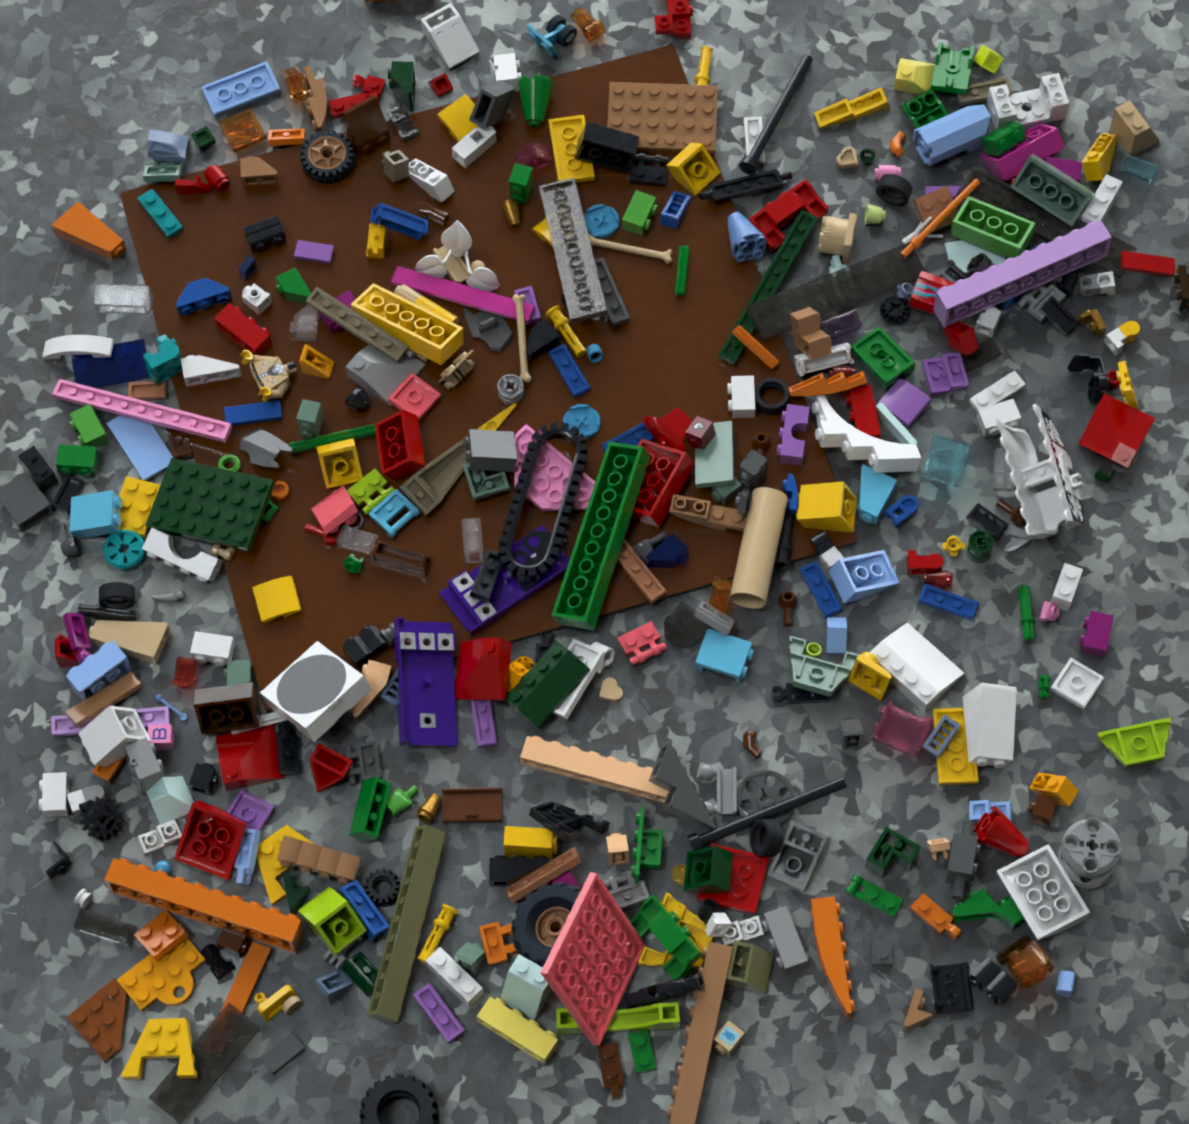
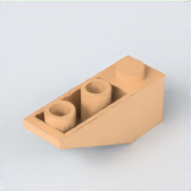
M369 660L368 664L363 665L361 674L365 677L372 690L351 708V713H354V719H358L383 692L388 684L392 669L391 665Z

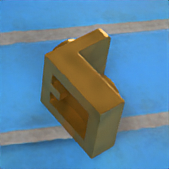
M1097 309L1092 311L1086 310L1079 316V326L1089 323L1091 332H1095L1097 338L1105 335L1106 326Z

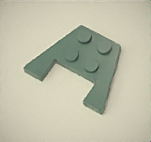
M790 635L788 644L793 687L831 697L850 676L859 654L846 651L842 665L803 655L807 640Z

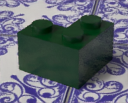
M885 827L868 855L865 867L880 876H883L891 861L910 870L919 855L921 846Z

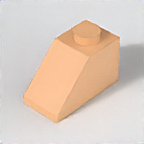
M613 833L606 837L609 866L628 864L629 849L626 834Z

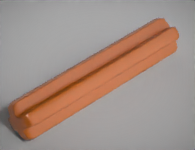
M737 326L734 329L733 335L771 369L776 367L779 363L777 358L741 326Z

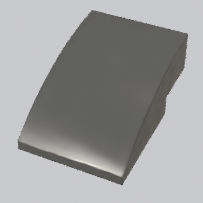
M791 821L787 833L782 840L781 849L775 856L767 875L805 891L829 837Z

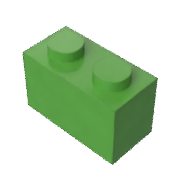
M636 190L622 218V229L643 236L645 230H648L651 225L650 219L652 215L655 216L658 210L656 197Z
M91 404L70 413L72 420L69 423L74 432L78 431L79 436L77 438L81 446L99 447L109 442Z

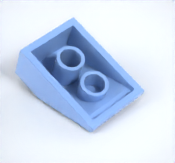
M884 550L839 559L828 570L843 603L861 600L900 583Z

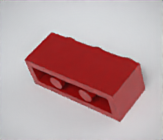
M229 303L214 317L217 328L254 355H261L272 344L271 333L266 328L258 326L252 317L244 315V312L238 306L234 307Z
M871 384L848 389V394H845V402L847 406L850 405V411H848L849 421L853 422V426L859 431L880 439L881 432Z

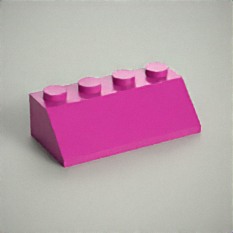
M1039 123L1024 131L1026 135L1025 141L1001 156L997 157L985 153L981 155V159L996 178L1009 181L1022 169L1030 155L1035 154L1044 160L1046 156H1054L1059 153V150L1065 148L1058 128Z

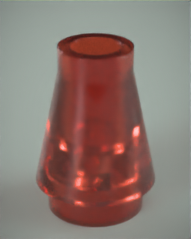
M948 570L925 572V584L944 589L952 587L953 572H948Z

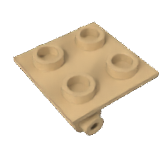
M473 350L468 353L464 351L452 362L453 364L440 374L442 378L438 383L444 381V386L448 390L450 388L453 389L462 380V377H465L473 369L474 362L471 359H466Z

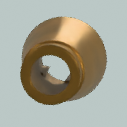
M515 199L503 201L501 203V210L510 227L514 228L521 225L518 203Z
M431 793L418 808L417 818L427 824L434 821L441 797Z

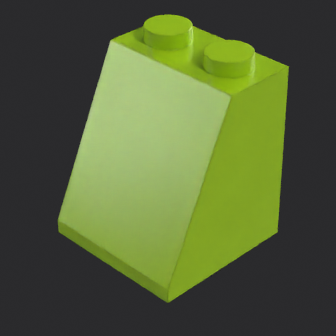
M330 886L298 910L309 928L334 955L367 931L347 900Z

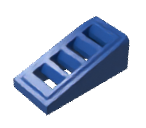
M674 191L661 213L660 224L677 229L691 200V196Z

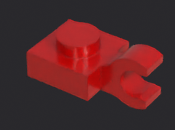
M354 74L352 80L354 82L353 87L362 88L363 93L367 94L377 92L378 98H381L385 79L368 75L367 79H364L362 76Z

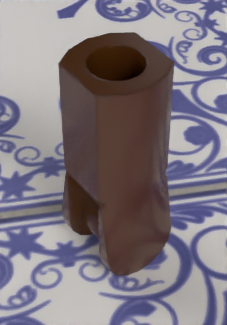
M419 201L416 205L420 215L443 226L449 219V213L425 201Z

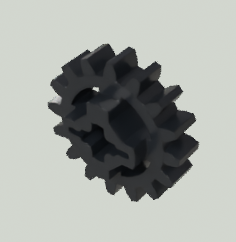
M96 796L95 802L89 799L90 805H83L82 807L85 809V812L79 813V815L84 817V819L79 821L81 824L85 823V826L82 828L83 831L89 829L88 836L94 833L96 839L100 835L106 839L108 833L114 836L113 830L119 831L117 823L123 822L121 819H118V816L123 815L122 812H117L120 806H113V799L107 802L106 796L102 800ZM103 805L109 806L112 812L105 811ZM95 806L94 813L88 816L90 810ZM99 813L107 816L103 819L102 823L99 820H95L96 817H99ZM114 820L113 824L107 829L109 821ZM95 823L99 826L100 831L93 829L89 824Z

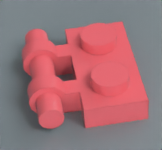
M652 621L617 638L626 656L634 653L635 656L629 659L632 666L637 663L642 664L646 662L645 659L654 655L658 656L667 649L664 642L658 645L655 643L661 640V636ZM647 646L650 647V649H648V650H646V651H644V652H641V651H640L641 649H643V648H645V647H647Z

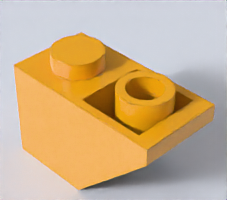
M520 656L510 663L507 692L510 693L535 665L532 659Z
M1039 772L1029 787L1036 794L1043 793L1058 798L1056 805L1069 807L1079 792L1066 776Z

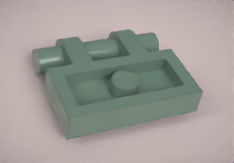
M147 161L143 180L144 182L152 183L161 181L175 182L176 179L181 178L184 163Z

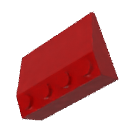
M641 439L637 446L644 447L651 457L632 512V517L660 528L670 510L673 494H679L695 463L686 452Z

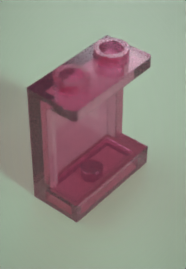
M889 701L888 705H883L879 716L882 718L880 722H875L873 726V740L917 759L932 726L933 718L926 716L925 719H922L894 707L893 702Z

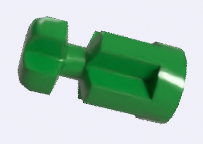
M1048 675L1039 676L1038 689H1041V692H1038V697L1041 699H1048L1050 693L1046 692V690H1050L1051 677Z

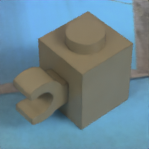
M387 150L381 153L384 157L381 160L384 165V174L392 182L409 177V159L400 150L392 153Z

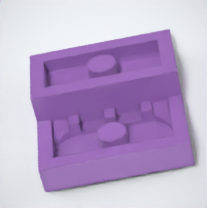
M961 353L942 354L941 358L923 359L921 362L930 396L954 392L969 386Z
M899 378L877 405L880 402L883 403L900 423L909 427L932 400L920 389Z

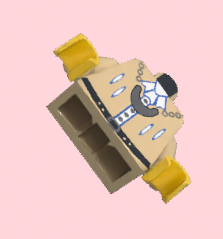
M243 350L240 354V357H244L241 361L242 364L251 363L249 364L251 374L260 389L258 395H263L262 401L266 402L269 399L281 398L291 385L288 375L297 372L293 361L283 365L277 356L254 355L249 350Z

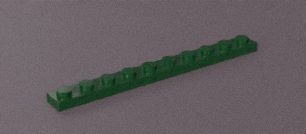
M801 210L732 332L737 326H741L751 336L753 335L817 223V216ZM731 332L718 354V358L735 366L746 346Z

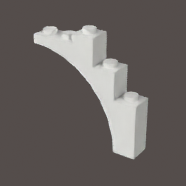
M825 395L816 396L815 402L812 403V412L817 418L818 429L815 430V438L819 441L821 448L842 447V452L845 453L847 460H868L874 473L917 471L921 456L915 444L888 442L861 432L848 424L834 411Z

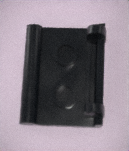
M962 962L960 964L939 966L930 964L929 970L936 1014L974 1011L968 963Z

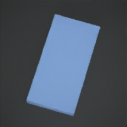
M267 61L201 87L214 118L281 93V89Z
M118 416L107 423L110 431L142 480L148 481L167 470L173 456L151 423L124 416Z

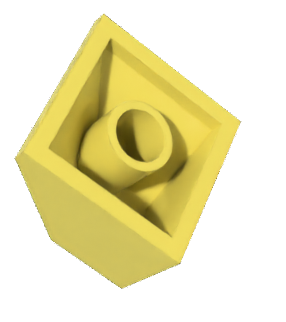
M901 58L896 73L894 90L919 95L931 88L935 64Z

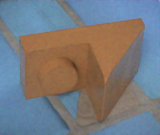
M915 989L902 1031H910L932 1020L933 1014L921 1011L925 1002V998L922 997L924 990Z

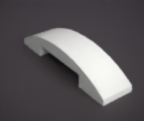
M94 335L59 336L45 341L42 358L44 360L61 359V355L91 354L94 358L111 357L114 340Z

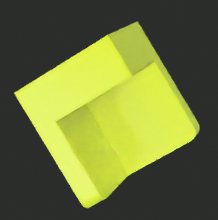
M982 44L973 60L981 67L995 74L1004 58Z

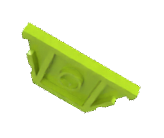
M1171 717L1098 732L1096 736L1125 768L1163 760Z

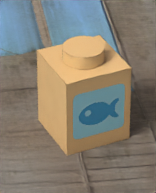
M728 1020L713 1039L715 1050L722 1055L726 1054L730 1057L744 1039L745 1032Z

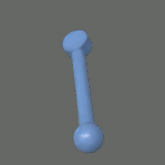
M157 694L155 696L156 701L168 706L169 709L180 716L181 721L185 722L188 720L186 713L179 712L165 701L162 695Z

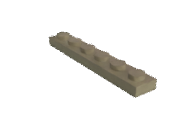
M316 287L307 298L306 304L396 363L400 361L408 350L406 344L322 289Z

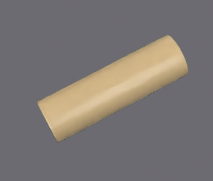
M759 487L752 491L730 593V600L741 607L759 609L766 605L788 501L787 495L777 489Z

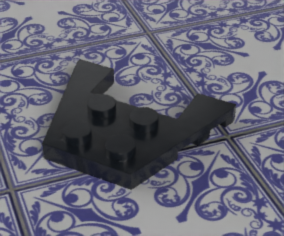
M553 801L532 807L529 816L566 843L575 841L578 838L579 832L571 829L574 826L583 824L597 832L608 830L610 824L606 820H603L602 823L593 820L594 816L589 814L582 816L575 814V809Z

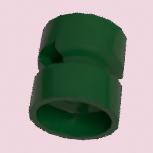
M978 530L970 535L966 554L972 562L981 564L989 560L994 542L989 532Z

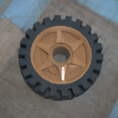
M325 130V134H322V131H318L317 136L312 134L311 139L307 138L306 143L302 145L300 153L303 170L307 176L309 175L311 180L315 179L317 183L322 181L323 184H327V181H330V184H334V180L340 182L341 177L345 179L347 173L350 174L352 168H354L355 154L352 143L340 132L337 135V132L332 130V133H329V130Z

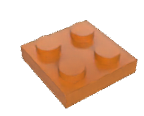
M164 910L137 931L134 936L148 953L158 961L187 938L188 934Z

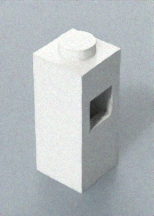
M477 126L452 147L453 158L464 168L468 167L496 143L495 129L492 126L485 129Z

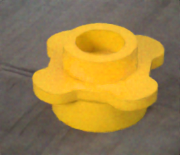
M954 535L950 536L947 542L942 544V549L947 550L951 557H956L958 552L965 548V544Z

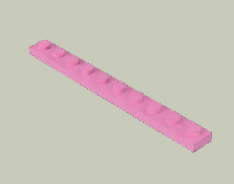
M59 379L52 393L55 399L82 406L91 404L92 408L224 443H226L232 429L231 423L62 379Z

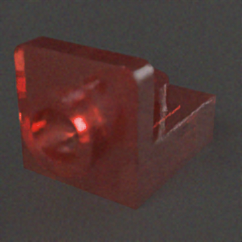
M177 657L175 677L172 680V685H177V687L183 689L190 688L196 679V659Z

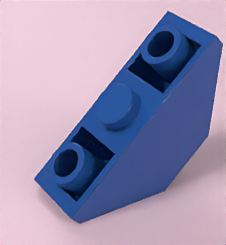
M203 278L187 284L176 303V308L179 316L189 315L194 311L204 310L215 304L226 303L232 297L229 287L208 278Z

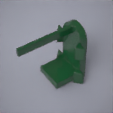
M1100 467L1094 477L1109 483L1116 470H1113L1111 476L1108 477V474L1100 473L1102 469Z

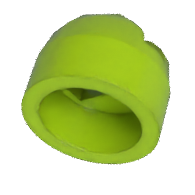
M812 642L807 645V656L818 658L821 655L822 648L818 643Z

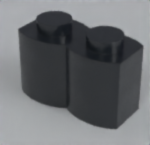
M371 625L364 627L358 636L348 638L344 642L343 651L358 669L368 663L373 657L384 652L389 645L377 627Z
M987 957L970 975L971 984L977 990L982 989L985 991L988 1000L994 1004L998 1003L1001 1005L1017 988V983Z

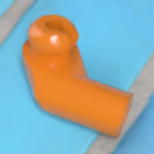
M901 131L895 135L889 144L891 152L896 157H900L904 153V149L901 148V142L906 138V135Z

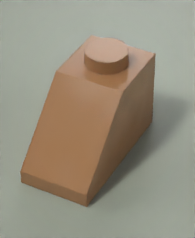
M253 156L240 158L243 186L279 184L277 171L261 158Z

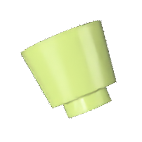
M867 204L865 224H880L881 221H885L886 211L882 207Z

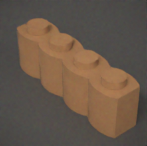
M288 836L283 837L277 856V861L283 867L291 868L296 866L299 867L301 872L308 874L311 871L317 872L319 877L325 879L335 877L339 883L346 885L355 880L361 860L360 857Z

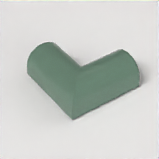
M469 464L463 465L474 501L510 491L505 471L486 477L484 470H469Z

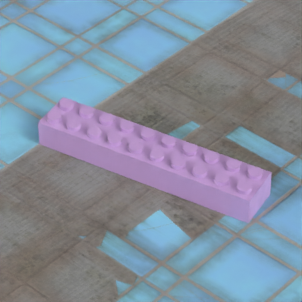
M1101 220L1090 222L1079 230L1074 229L1063 237L1058 236L1047 244L1042 243L1031 251L1026 250L1015 258H1008L999 265H992L983 272H976L967 279H960L951 286L940 288L936 292L933 311L944 328L1106 257L1112 237Z

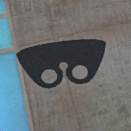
M533 531L528 533L524 538V547L530 552H535L536 556L532 558L526 551L517 550L511 554L512 558L514 559L516 555L521 554L526 558L523 566L538 564L546 555L552 532ZM567 535L565 536V540L563 541V547H562L561 552L563 551V549H564V547H565V545H566V543H567V540H568V536H567ZM530 537H538L540 544L537 547L529 546L528 539ZM526 576L525 582L517 581L524 591L529 590L537 583H530L528 576Z

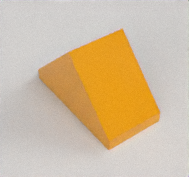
M304 345L299 360L301 372L317 377L330 378L334 361L309 345Z

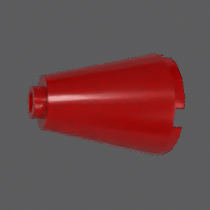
M996 806L991 807L992 811L989 814L985 812L974 828L976 837H978V843L1015 857L1026 855L1029 850V841Z

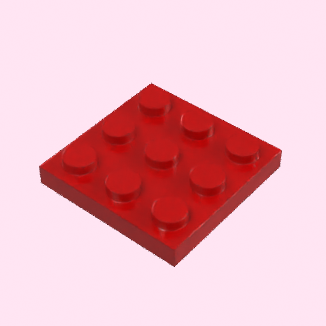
M711 843L710 847L718 846L733 853L729 891L717 894L698 892L696 901L703 902L705 899H712L720 907L755 915L769 857H759L754 853Z

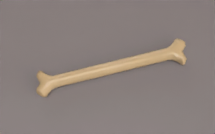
M591 234L585 237L587 241L585 247L587 249L592 246H598L662 259L666 264L672 262L671 249L660 252L596 239Z
M515 294L512 300L516 305L521 368L519 377L523 382H530L532 377L528 373L523 302L526 296L524 294L520 296Z

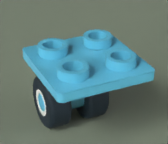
M561 15L554 16L548 22L546 31L549 34L542 36L530 24L526 26L529 30L528 34L533 38L532 40L537 45L542 46L551 57L554 55L557 58L561 57L553 45L556 40L565 46L571 43L577 35V29L571 24L565 26L566 20Z

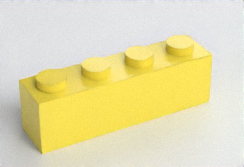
M489 997L476 1016L477 1022L546 1065L559 1045L557 1035L550 1030L544 1031L539 1028L540 1025L532 1019L528 1021L522 1017L523 1014L517 1009H509L501 999Z

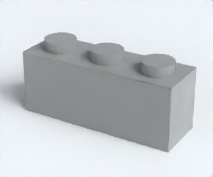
M787 906L764 913L763 921H761L764 932H768L771 939H768L771 950H775L778 957L775 959L778 968L783 969L784 974L807 967L808 959Z

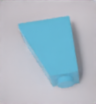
M864 464L861 466L859 517L866 523L876 525L896 489L897 480L883 473H874L872 468Z

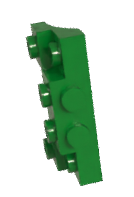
M652 894L643 902L639 912L630 923L641 939L652 931L669 954L672 955V958L662 967L672 980L685 977L691 971L690 967L703 956V953L690 937L692 932L685 925L682 927L679 923L681 920L674 911L669 912L661 901Z

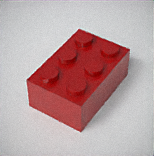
M401 410L375 424L382 475L399 480L425 467L417 415Z

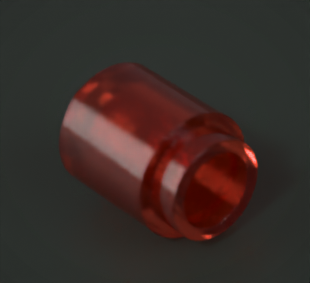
M850 365L832 366V370L828 371V377L830 378L843 372L845 378L856 374V369Z

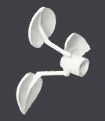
M458 220L442 233L441 242L449 249L445 259L441 261L437 255H428L423 257L415 267L417 272L443 278L447 273V268L444 264L447 263L451 254L455 257H462L464 255L468 274L470 275L466 279L468 286L487 292L493 291L500 286L496 275L490 269L479 267L473 272L471 271L467 250L472 246V238Z

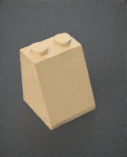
M1130 100L1114 109L1109 132L1117 134V143L1129 158L1160 142Z

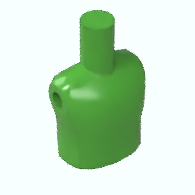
M414 785L406 792L400 788L394 790L387 800L386 809L393 817H396L402 811L409 809L412 806L410 798L419 792L418 788Z

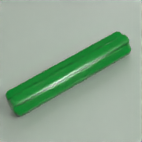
M680 246L678 254L675 295L681 297L685 296L688 246Z

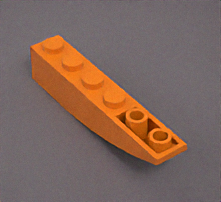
M835 896L811 899L810 909L820 963L838 1005L845 1017L851 1019L852 1012H855L854 1000H850L849 992H852L851 980H847L846 973H849L848 960L844 961L843 953H846L845 941H841L840 935L843 934V924L838 921V915L841 914L840 904L836 903Z

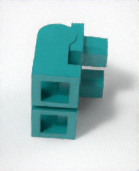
M166 334L156 339L159 345L157 353L153 355L150 352L143 354L147 373L156 386L182 370L181 355L174 338L169 340Z

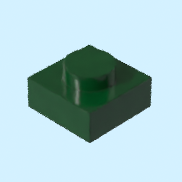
M207 126L191 134L193 141L200 151L216 143Z

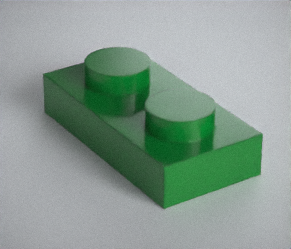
M648 1030L629 1033L628 1040L637 1075L656 1071L657 1067Z

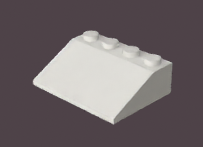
M906 623L886 637L870 652L877 657L878 665L891 674L890 683L924 713L964 675L961 669L909 623Z
M1049 844L996 871L1037 941L1070 929L1088 919L1089 909Z

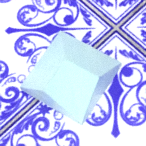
M183 776L162 777L146 792L160 825L188 816L191 805L194 803Z

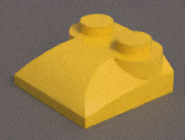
M863 652L856 658L848 682L881 701L892 676L886 669L878 665V659L873 653Z

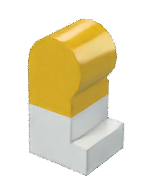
M1128 321L1106 335L1104 343L1115 356L1122 352L1123 346L1127 342H1133L1138 338L1139 324L1135 321Z

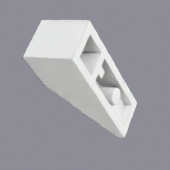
M189 355L181 358L186 387L242 377L238 364L201 355Z

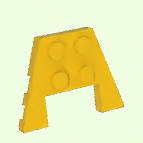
M1118 362L1119 370L1116 373L1118 381H1122L1119 386L1121 394L1125 395L1123 397L1124 403L1138 409L1126 362Z
M288 825L258 845L257 859L272 906L287 897V893L276 879L295 867L286 868L277 861L283 837L288 836L313 843Z
M666 892L662 904L669 912L674 911L681 919L679 923L682 927L685 925L692 932L690 937L703 953L704 947L708 948L709 942H712L714 937L707 936L705 932L707 927L697 915H694L681 902L679 903L671 894ZM644 946L638 965L663 967L672 958V955L667 950H665V953H661ZM702 957L699 958L690 968L699 969L700 966H703L705 960Z
M186 1018L149 1019L121 1077L124 1080L141 1079L145 1059L180 1058L177 1076L180 1079L197 1078V1071L194 1066L195 1057L191 1047L192 1037L189 1020Z

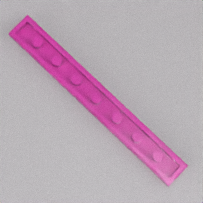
M397 266L391 280L392 285L395 286L405 284L416 292L517 320L516 305L512 298ZM523 302L524 323L529 324L535 310V305Z

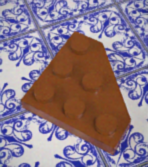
M115 978L66 1017L104 1063H107L122 1048V1033L124 1030L125 1007L128 994Z

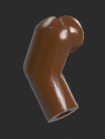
M749 730L743 735V748L757 759L762 754V751L755 746L756 732Z

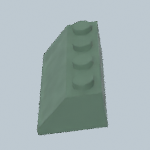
M1035 154L1028 157L1010 186L1070 226L1075 224L1095 192Z

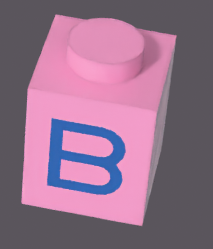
M172 724L148 725L147 734L151 739L149 743H153L156 750H174V729Z

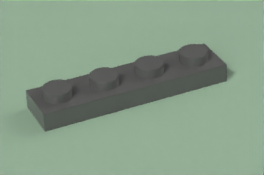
M604 258L587 262L586 268L612 327L629 322L630 316Z

